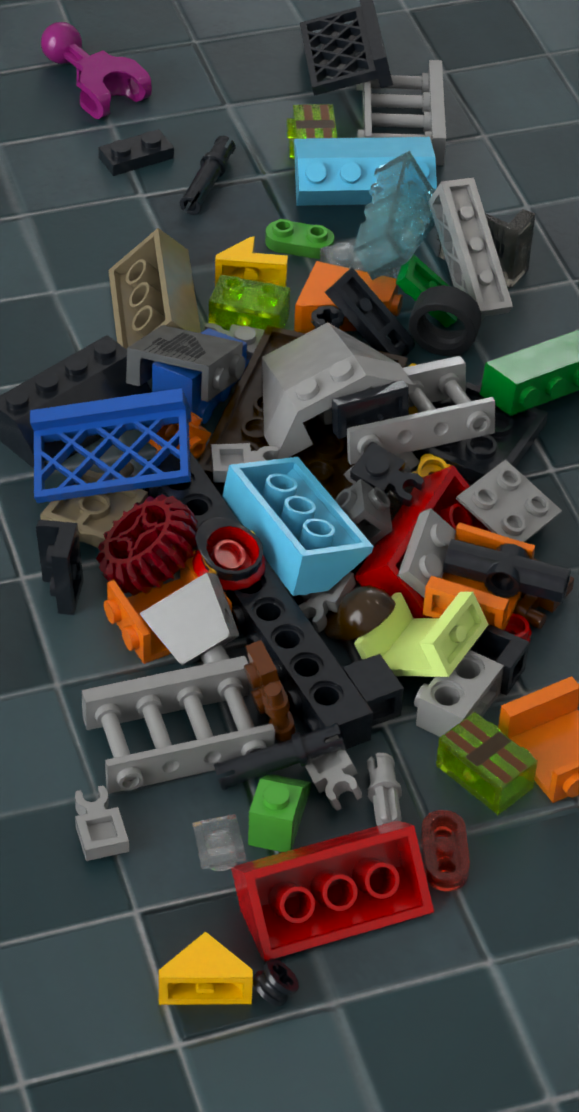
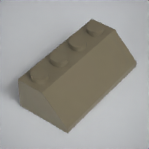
M157 228L108 270L117 343L125 349L161 325L201 333L189 251L161 229Z

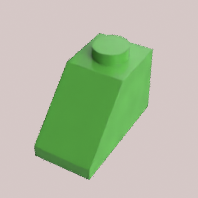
M267 774L260 778L249 811L248 845L278 852L292 850L311 789V782L274 774Z

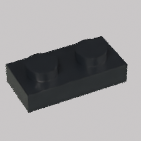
M159 129L98 147L99 159L113 176L174 158V147Z

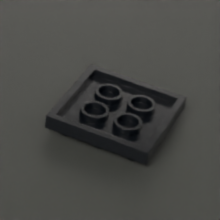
M466 382V394L471 401L484 399L480 395L481 387ZM451 399L431 402L436 409L455 405ZM495 406V433L411 452L419 461L424 454H433L440 457L446 464L454 465L463 478L476 482L505 459L516 468L547 424L548 412L533 407L509 416Z

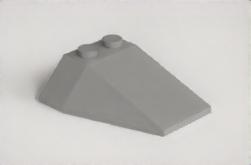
M327 322L262 357L264 437L269 446L278 447L277 459L289 458L313 445L303 422L332 408V399L401 380L409 386V393L416 389L399 363Z

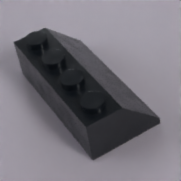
M106 335L0 395V441L34 468V430L30 425V410L151 393L152 390L147 382L141 386L126 383L127 349ZM100 435L88 436L80 445L86 448L103 437ZM62 440L44 443V452L51 458H54L64 448L66 443ZM74 450V451L69 455V457L73 456L74 454H76V453H78V452Z

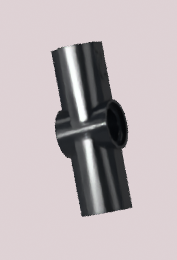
M451 539L444 561L443 572L483 582L489 592L502 598L514 597L518 592L563 603L570 580L571 569L530 559L523 548L514 544H503L494 550Z

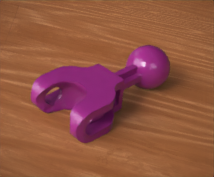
M55 22L44 30L41 37V48L44 55L52 62L58 64L70 62L77 68L76 86L82 90L80 92V106L93 118L100 119L111 114V96H126L135 102L151 96V78L147 71L135 60L111 56L104 50L89 55L82 49V38L79 31L67 22Z

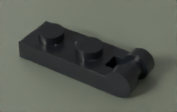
M353 267L325 291L326 295L373 349L405 356L415 347L412 336Z

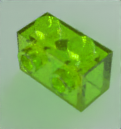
M220 275L209 299L208 323L217 324L223 330H230L232 324L263 330L266 329L267 325L284 329L290 312V288L272 283L242 279L236 276Z

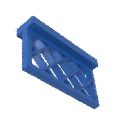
M183 388L30 410V425L34 430V498L36 502L44 503L191 482L189 443L191 408ZM179 423V431L168 442L156 434L164 425ZM137 429L143 433L130 447L118 440L125 431ZM100 435L103 437L104 440L92 453L80 445L88 436ZM151 439L163 448L150 461H147L138 452ZM62 440L66 443L64 448L54 458H51L44 452V443ZM114 445L124 454L110 467L99 458ZM75 450L86 459L71 472L61 464ZM170 453L180 459V470L163 472L157 468ZM131 459L143 466V469L135 477L125 478L119 474ZM94 464L105 472L97 482L86 483L80 479ZM55 470L67 477L59 487L45 489V480Z

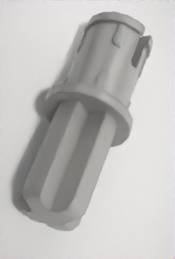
M387 753L375 754L377 768L375 766V759L372 756L367 760V769L370 777V786L367 794L369 800L374 805L377 826L402 820L399 799L402 796V787L396 781L394 759Z

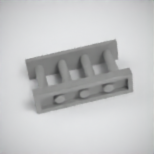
M429 60L428 73H422V76L391 75L393 85L384 87L421 89L423 95L371 94V88H380L378 79L356 84V91H362L363 129H358L357 138L430 137L435 153L436 165L444 166L446 125L442 60ZM371 107L419 108L424 113L423 115L372 113ZM372 127L423 128L424 135L372 133Z
M461 356L404 367V371L416 389L409 393V407L415 406L420 413L347 428L348 462L350 465L356 464L372 442L390 453L398 455L495 433V400L493 397L475 401L470 400L466 394V363ZM451 399L455 405L436 409L431 402ZM332 408L319 414V419L323 425L333 424Z
M246 657L231 658L82 690V713L86 729L91 730L103 727L113 755L112 759L105 760L106 789L108 794L131 791L142 786L215 771L214 763H221L274 745L275 729L273 724L254 727L243 699L244 696H249L250 684L244 670V665L248 664ZM226 701L238 731L213 736L202 706ZM185 709L197 740L172 745L161 714ZM145 718L155 749L130 754L120 723Z

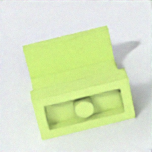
M397 592L392 595L396 605L388 618L369 633L359 637L354 642V645L363 660L380 654L395 676L449 677L489 624L474 592H459L440 618H413L402 593Z

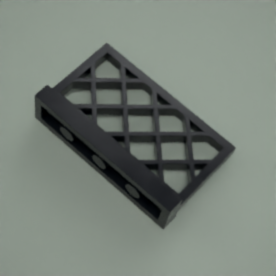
M360 0L361 6L300 22L314 96L375 79L379 80L380 88L393 85L373 0ZM322 29V30H321L320 32H318V33L312 32V31H315V30ZM333 32H339L335 37L330 36ZM351 35L357 36L354 40H348ZM320 44L325 45L322 49L316 48ZM337 48H343L339 53L333 52ZM355 51H356V52H361V53H360L359 55H357L356 57H355V56H350V55L353 54ZM323 60L329 61L325 65L319 64ZM340 64L346 65L343 69L337 68ZM358 68L366 69V70L354 72V71L357 70ZM327 76L333 77V78H331V79L322 81V80H323L324 78H326Z

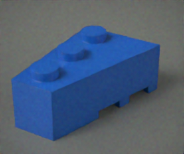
M210 328L201 332L206 335L243 342L242 356L245 358L246 369L249 363V359H247V342ZM161 362L152 363V392L183 388L191 411L203 419L201 424H206L209 421L213 410L221 401L224 402L228 398L231 388L236 384L234 382L206 402L201 400V371Z

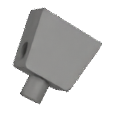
M214 573L203 574L140 613L145 622L182 666L192 665L199 660H202L204 664L230 659L223 646L239 636L217 574Z

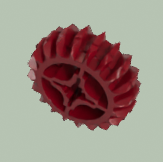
M161 494L155 499L149 496L144 503L136 502L131 510L128 512L123 511V516L118 521L112 522L113 527L111 530L103 534L105 540L98 546L100 552L96 559L100 564L99 569L103 572L102 575L108 582L115 580L123 593L129 592L135 596L142 591L148 594L154 586L161 588L164 581L169 578L174 579V574L179 569L186 568L184 565L185 561L195 555L192 549L197 546L196 532L199 528L197 525L198 521L188 506L184 505L174 496L166 497L164 494Z

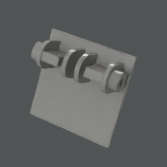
M506 459L456 497L492 533L526 542L562 512L558 506Z

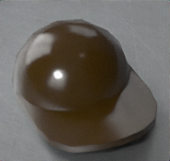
M367 585L355 588L344 596L337 613L332 611L326 616L327 625L324 631L329 638L352 640L372 631L387 619L394 610L396 603L385 590Z

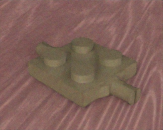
M128 462L119 474L128 478L134 472V466ZM88 470L80 479L86 483L97 482L104 473ZM136 489L51 501L40 514L41 520L77 523L79 541L98 547L105 540L103 534L113 527L112 522L118 521L123 516V511L128 512L131 510L136 502L144 503L148 497V492Z

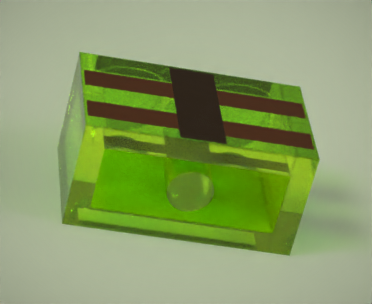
M333 104L293 105V116L286 119L287 139L289 138V159H295L294 139L337 138Z
M476 712L439 738L436 766L497 815L501 814L534 788L538 760L526 748L518 746L504 735L495 724L486 721Z

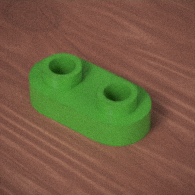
M279 219L266 227L265 244L274 252L321 259L333 253L334 234L322 225H310L292 222L287 219Z

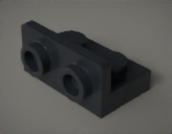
M38 520L36 533L42 580L50 582V595L56 597L58 613L74 615L84 581L78 524Z

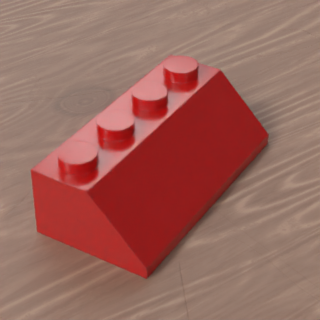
M454 465L422 477L424 480L423 490L420 491L414 487L410 493L413 496L412 505L401 506L391 521L393 530L377 542L372 553L366 558L354 576L361 586L372 585L385 590L391 597L394 593L401 592L413 618H432L423 615L424 598L397 576L419 513L432 509L455 530L460 522L491 532L456 499L470 485Z
M398 820L231 867L241 912L263 961L276 959L434 913L415 826Z

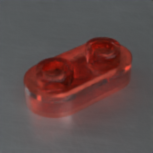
M449 810L433 811L423 819L421 828L422 857L427 882L438 890L454 891L463 887L469 876L470 858L466 825L464 820L455 812Z

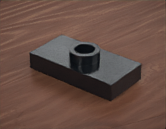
M403 380L332 399L333 433L338 439L347 437V428L409 415V386Z

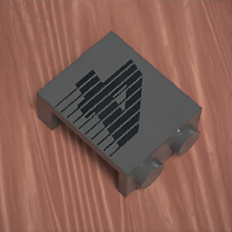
M161 325L127 348L126 383L141 386L152 378V363L154 362L202 372L201 400L208 402L243 375L245 370V358L242 356L243 342Z

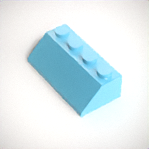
M430 137L294 139L296 206L429 204L428 201L437 189L436 158Z
M299 457L229 465L222 497L241 525L248 530H252L260 539L265 559L293 596L329 591L372 553L373 545Z

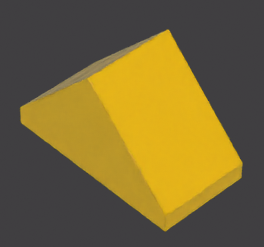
M205 931L159 969V1005L252 1004L253 970Z

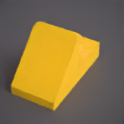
M255 236L249 237L216 254L215 287L286 292L288 255L254 253Z

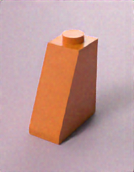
M316 261L295 304L294 331L306 334L314 330L315 326L311 322L312 312L318 307L327 305L338 309L326 295L325 291L350 268ZM355 270L393 315L399 316L403 295L398 294L397 279ZM344 316V323L340 326V330L357 331Z

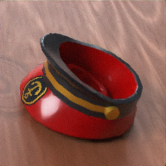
M224 517L210 518L199 526L196 532L198 550L192 559L193 569L198 577L205 573L217 574L223 590L248 588L260 580L265 572L266 559L263 555V546L260 539L252 530H248L240 523Z

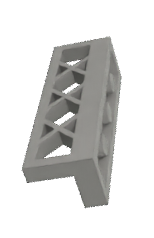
M474 177L441 181L428 202L453 286L468 293L478 303L482 313L481 321L485 316L509 313L513 308V304Z

